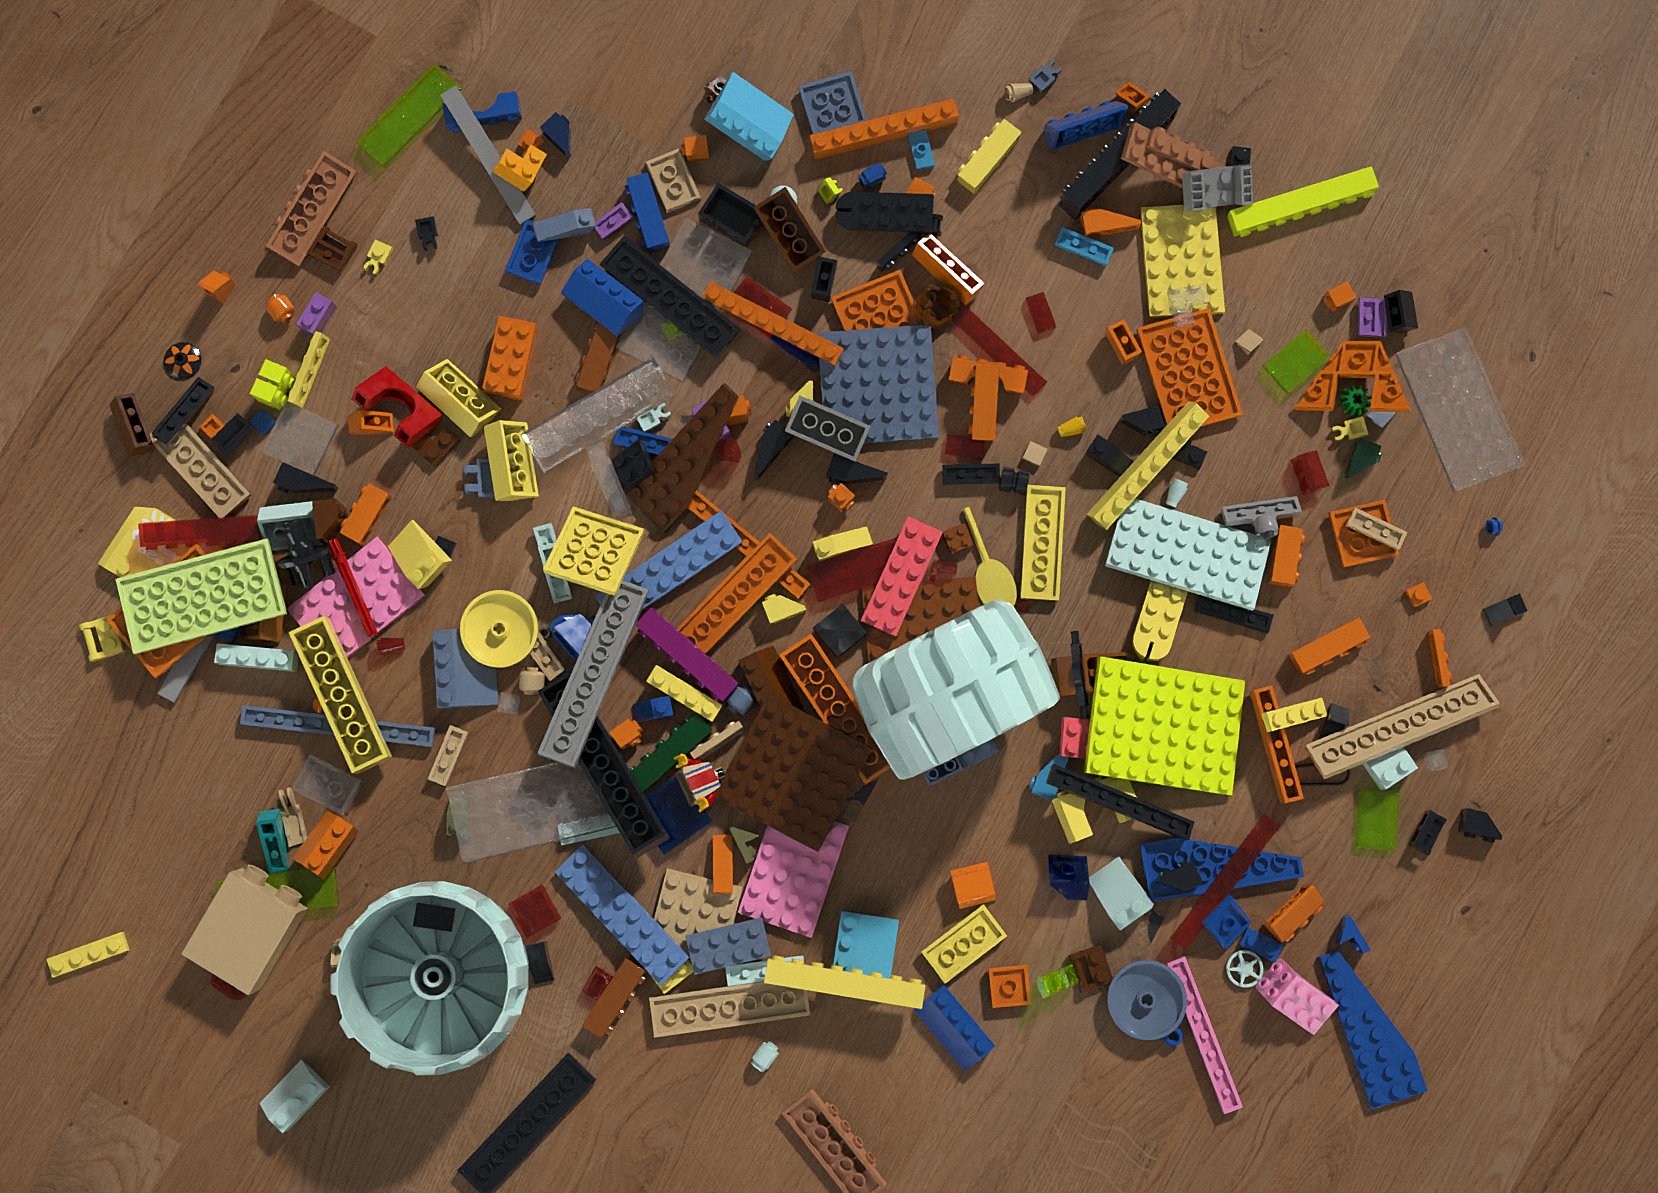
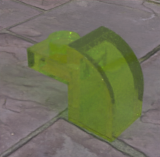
M1072 964L1045 973L1035 979L1037 989L1041 993L1042 998L1079 983Z

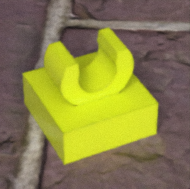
M830 177L826 178L817 188L826 204L832 203L843 190L842 188L838 189L835 185L837 181L832 180Z

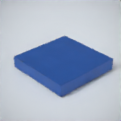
M1230 895L1202 921V924L1224 950L1252 923Z

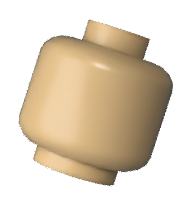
M527 667V671L520 673L519 689L524 691L525 695H539L538 690L544 687V673L539 672L537 667Z

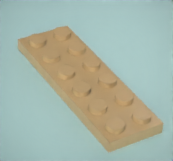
M188 424L184 426L169 446L153 437L152 432L150 433L153 445L222 521L252 496Z

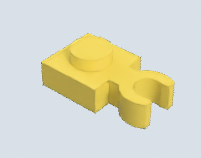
M375 239L367 254V257L371 260L365 263L364 270L368 271L371 266H374L373 274L377 275L380 271L379 265H386L393 248Z
M1363 416L1344 421L1345 427L1335 426L1332 428L1333 432H1341L1340 436L1335 437V441H1341L1345 436H1348L1349 441L1368 436Z

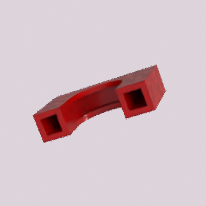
M387 366L356 386L351 398L364 411L385 399L396 400L404 404L411 415L398 424L394 436L407 448L437 427L442 416L437 408L427 402L423 396L419 395Z

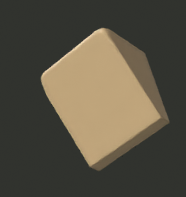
M1248 329L1235 342L1249 355L1263 342V339Z

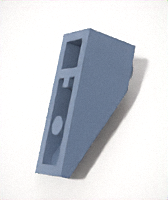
M591 208L574 210L532 224L537 242L588 235L596 226Z

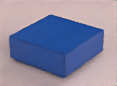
M261 409L249 421L262 436L277 424L264 409Z

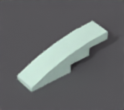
M552 522L533 527L543 568L557 541ZM545 574L554 604L573 598L567 580Z

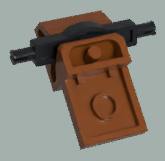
M1079 631L1070 632L1072 656L1051 659L1052 675L1060 697H1077V705L1080 707V719L1089 718L1087 706H1089L1088 695L1094 693L1098 657L1130 661V652L1083 654L1082 644L1079 641Z

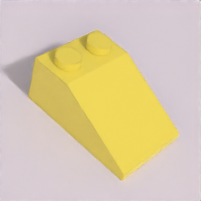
M411 520L388 546L405 576L418 589L428 587L452 561L414 520Z

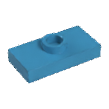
M923 130L908 134L916 171L935 167L927 131Z

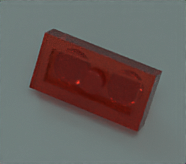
M1044 292L1025 299L1038 334L1057 327Z
M948 434L945 454L982 460L985 440H973L970 437Z

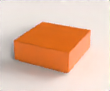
M211 414L199 428L211 439L225 425L216 416Z

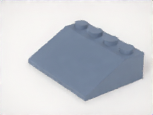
M460 629L432 631L437 708L444 710L499 705L497 668L478 662L467 652L461 640Z

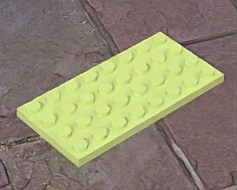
M269 539L259 540L115 579L133 654L151 651L287 614Z

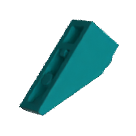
M280 809L260 811L256 824L269 874L289 871L284 825Z

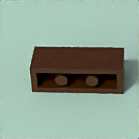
M134 393L115 396L109 406L128 457L146 454L152 447L153 442Z

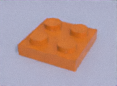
M1027 964L988 968L992 1008L1032 1004Z

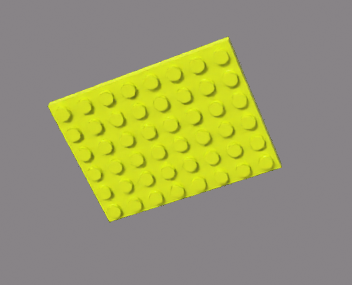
M1098 657L1084 773L1232 796L1245 681Z

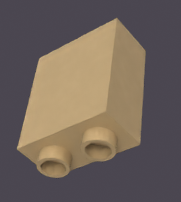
M247 865L246 869L241 868L229 872L182 952L183 956L247 995L263 987L308 910L307 907L299 903L302 898L299 892L286 885H281L279 890L266 883L269 875L253 865Z

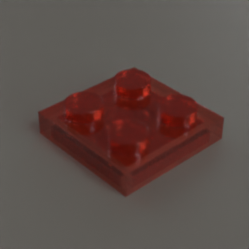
M543 884L508 904L526 938L562 919Z

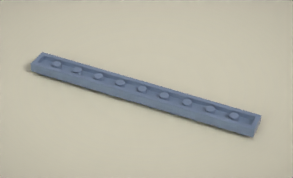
M247 705L242 707L241 725L335 736L326 715ZM376 721L385 742L433 747L436 728Z

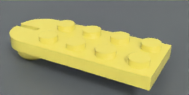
M1150 580L1132 638V647L1140 660L1143 661L1146 657L1150 643H1152V649L1146 662L1161 660L1168 654L1188 591Z

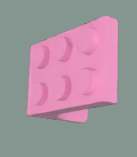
M1281 958L1272 964L1268 972L1256 985V989L1274 1008L1313 1035L1339 1006L1333 999L1302 978Z

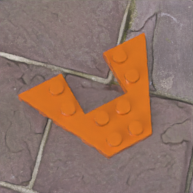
M1342 341L1337 351L1329 358V363L1323 370H1320L1314 378L1313 384L1305 390L1306 393L1298 404L1294 405L1295 410L1333 411L1339 378H1375L1370 406L1372 412H1411L1381 341Z

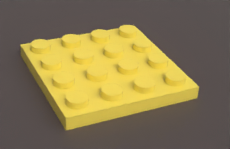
M573 506L543 571L545 574L616 596L644 535V529Z

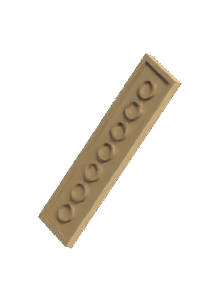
M764 981L649 998L654 1038L811 1015L807 990L764 983Z

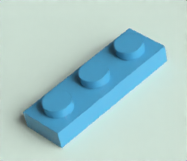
M1064 227L1061 228L1054 245L1103 266H1107L1114 249L1111 246Z

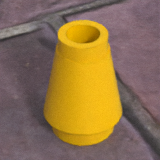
M1076 416L1058 426L1061 437L1083 434L1084 431H1087L1082 416L1078 418Z

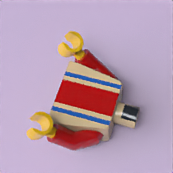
M684 754L674 757V760L678 761L676 768H680L675 775L690 807L697 804L700 807L698 811L701 812L711 806L715 800L717 789L721 786L719 780L725 778L724 770L721 767L713 770L709 762L703 763L701 760L687 758Z

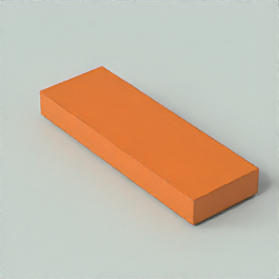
M713 835V894H733L732 835Z

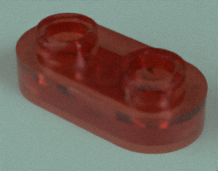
M213 974L211 976L212 986L232 1000H242L247 996L244 992L238 994L236 988L226 981L221 983L220 978Z

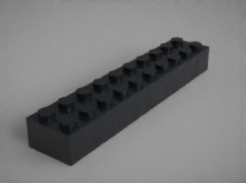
M571 671L538 690L552 717L571 676ZM597 714L578 762L635 858H639L670 839V836Z

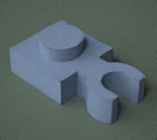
M1055 60L1049 62L1047 69L1041 66L1028 80L1040 93L1044 92L1055 81L1053 76L1061 72V66L1056 70L1052 68Z

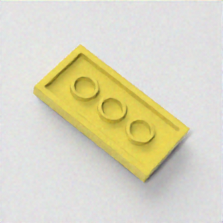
M983 904L921 952L942 981L947 983L1006 938L1007 935Z

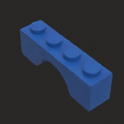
M516 91L498 94L495 103L487 110L472 111L480 125L488 124L494 126L498 125L499 122H516L518 119H522L519 97ZM442 103L448 130L453 132L462 131L446 104Z

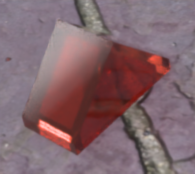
M600 965L595 966L582 992L598 1001L614 977V974Z

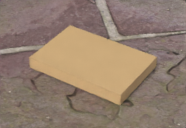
M680 148L645 162L666 214L701 200Z

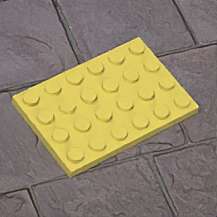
M1184 205L1141 207L1140 218L1149 318L1177 317L1210 308L1211 314H1224L1225 305L1216 207H1209L1206 210L1184 211Z

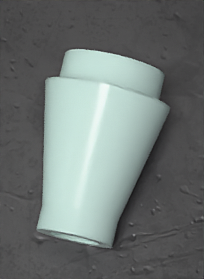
M1174 478L1173 482H1170L1165 504L1176 508L1188 490V483Z

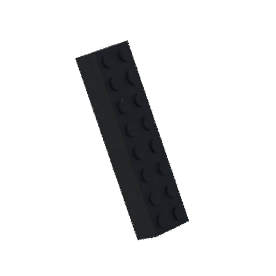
M1166 89L1161 93L1157 92L1151 98L1152 102L1148 106L1144 105L1139 110V115L1136 119L1131 118L1125 125L1126 129L1123 132L1119 131L1112 140L1114 141L1111 145L1106 144L1100 151L1099 157L1097 159L1094 157L1088 163V168L1084 172L1081 170L1076 175L1074 183L1066 185L1062 190L1063 194L1060 196L1059 206L1074 220L1130 164L1122 160L1121 156L1131 123L1136 122L1151 130L1155 127L1165 128L1176 117L1182 103Z

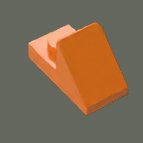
M1130 81L1115 92L1116 97L1127 104L1132 116L1151 100L1150 95Z

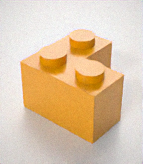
M531 144L521 157L506 148L499 157L492 172L525 192L532 184L547 154Z

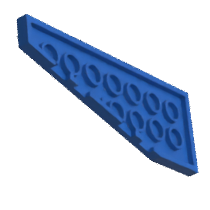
M1181 838L1139 844L1148 896L1152 902L1304 877L1301 857L1202 841H1186ZM1187 860V862H1194L1203 881L1202 884L1188 891H1180L1156 882L1155 878L1159 877V872L1167 868L1171 871L1177 868V863Z
M1336 950L1318 956L1332 999L1339 1005L1336 1011L1370 1109L1427 1092L1428 1090L1414 1051L1340 952Z

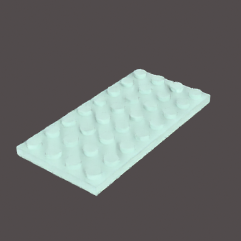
M1134 499L1118 517L1105 566L1253 611L1272 539H1260L1252 533Z

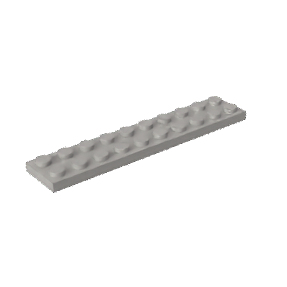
M622 581L616 596L605 594L539 748L538 755L572 768L576 767L648 596V589Z

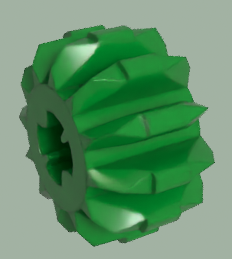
M1351 385L1349 390L1345 388L1343 390L1344 395L1339 397L1343 401L1339 404V407H1345L1343 413L1349 411L1350 417H1353L1354 414L1357 417L1362 416V413L1366 414L1368 407L1371 406V402L1368 400L1372 396H1366L1368 389L1361 391V385H1358L1357 388ZM1355 398L1358 400L1356 404L1353 402Z

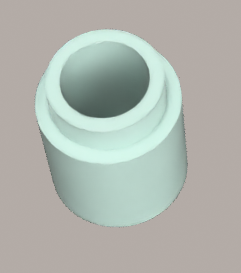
M770 1041L768 1043L763 1042L752 1057L751 1064L761 1072L769 1069L779 1055L777 1052L778 1047Z

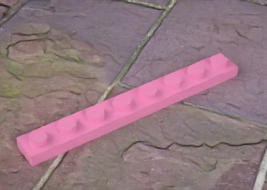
M1184 956L1166 963L1179 976L1185 987L1187 995L1185 1015L1223 1114L1243 1108L1186 957Z

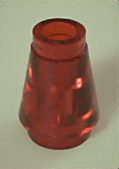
M381 638L376 640L378 655L387 656L405 649L404 638Z

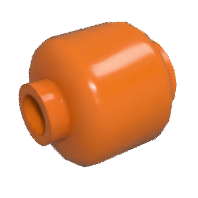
M275 294L267 300L266 310L275 322L283 321V323H286L293 318L292 314L295 308L287 296Z

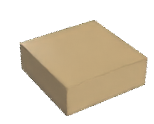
M1030 441L1022 459L1040 467L1048 449Z

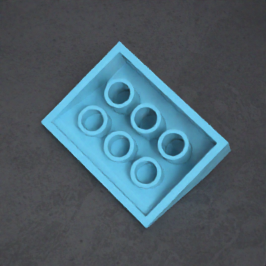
M732 72L704 120L764 161L772 159L794 114Z
M841 911L833 965L843 967V971L851 972V968L863 970L862 974L870 975L871 972L883 973L882 977L890 978L899 920Z

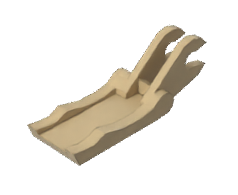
M288 787L287 795L292 806H288L283 790H279V797L284 807L280 809L285 834L288 846L291 847L304 843L308 836L300 804L296 803L293 790Z

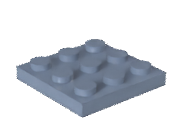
M852 71L798 86L812 134L867 121Z

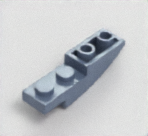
M992 738L957 757L923 772V775L930 787L1000 750Z

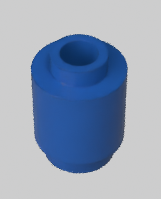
M875 163L863 170L858 179L864 189L872 188L886 180L885 175H887V172L882 164L879 166Z

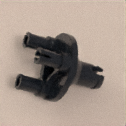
M299 518L283 524L289 543L288 555L279 559L277 566L278 568L288 570L292 585L302 583V588H307V585L310 587L315 584L309 571L310 564L315 561L320 562L324 576L336 573L330 558L332 555L328 544L314 546V543L307 538Z

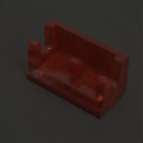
M1317 450L1291 459L1303 495L1329 486Z

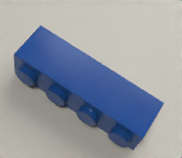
M648 172L626 178L628 185H625L627 196H631L633 200L630 203L633 214L637 213L638 220H635L637 229L643 232L644 237H641L643 248H647L649 253L669 248V239Z

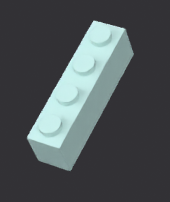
M217 644L214 663L226 666L297 672L299 655L298 652L292 650Z

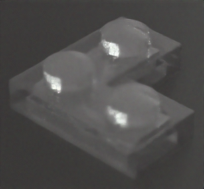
M1205 283L1168 290L1167 292L1175 328L1194 325L1195 321L1191 307L1209 302Z

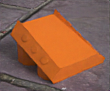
M987 862L950 871L959 909L996 900Z

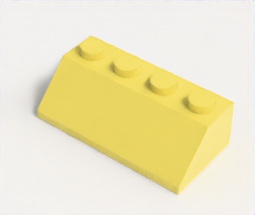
M448 359L424 371L416 386L423 395L470 437L482 431L484 426L488 425L502 409Z
M499 420L484 426L495 501H514L538 497L527 422Z

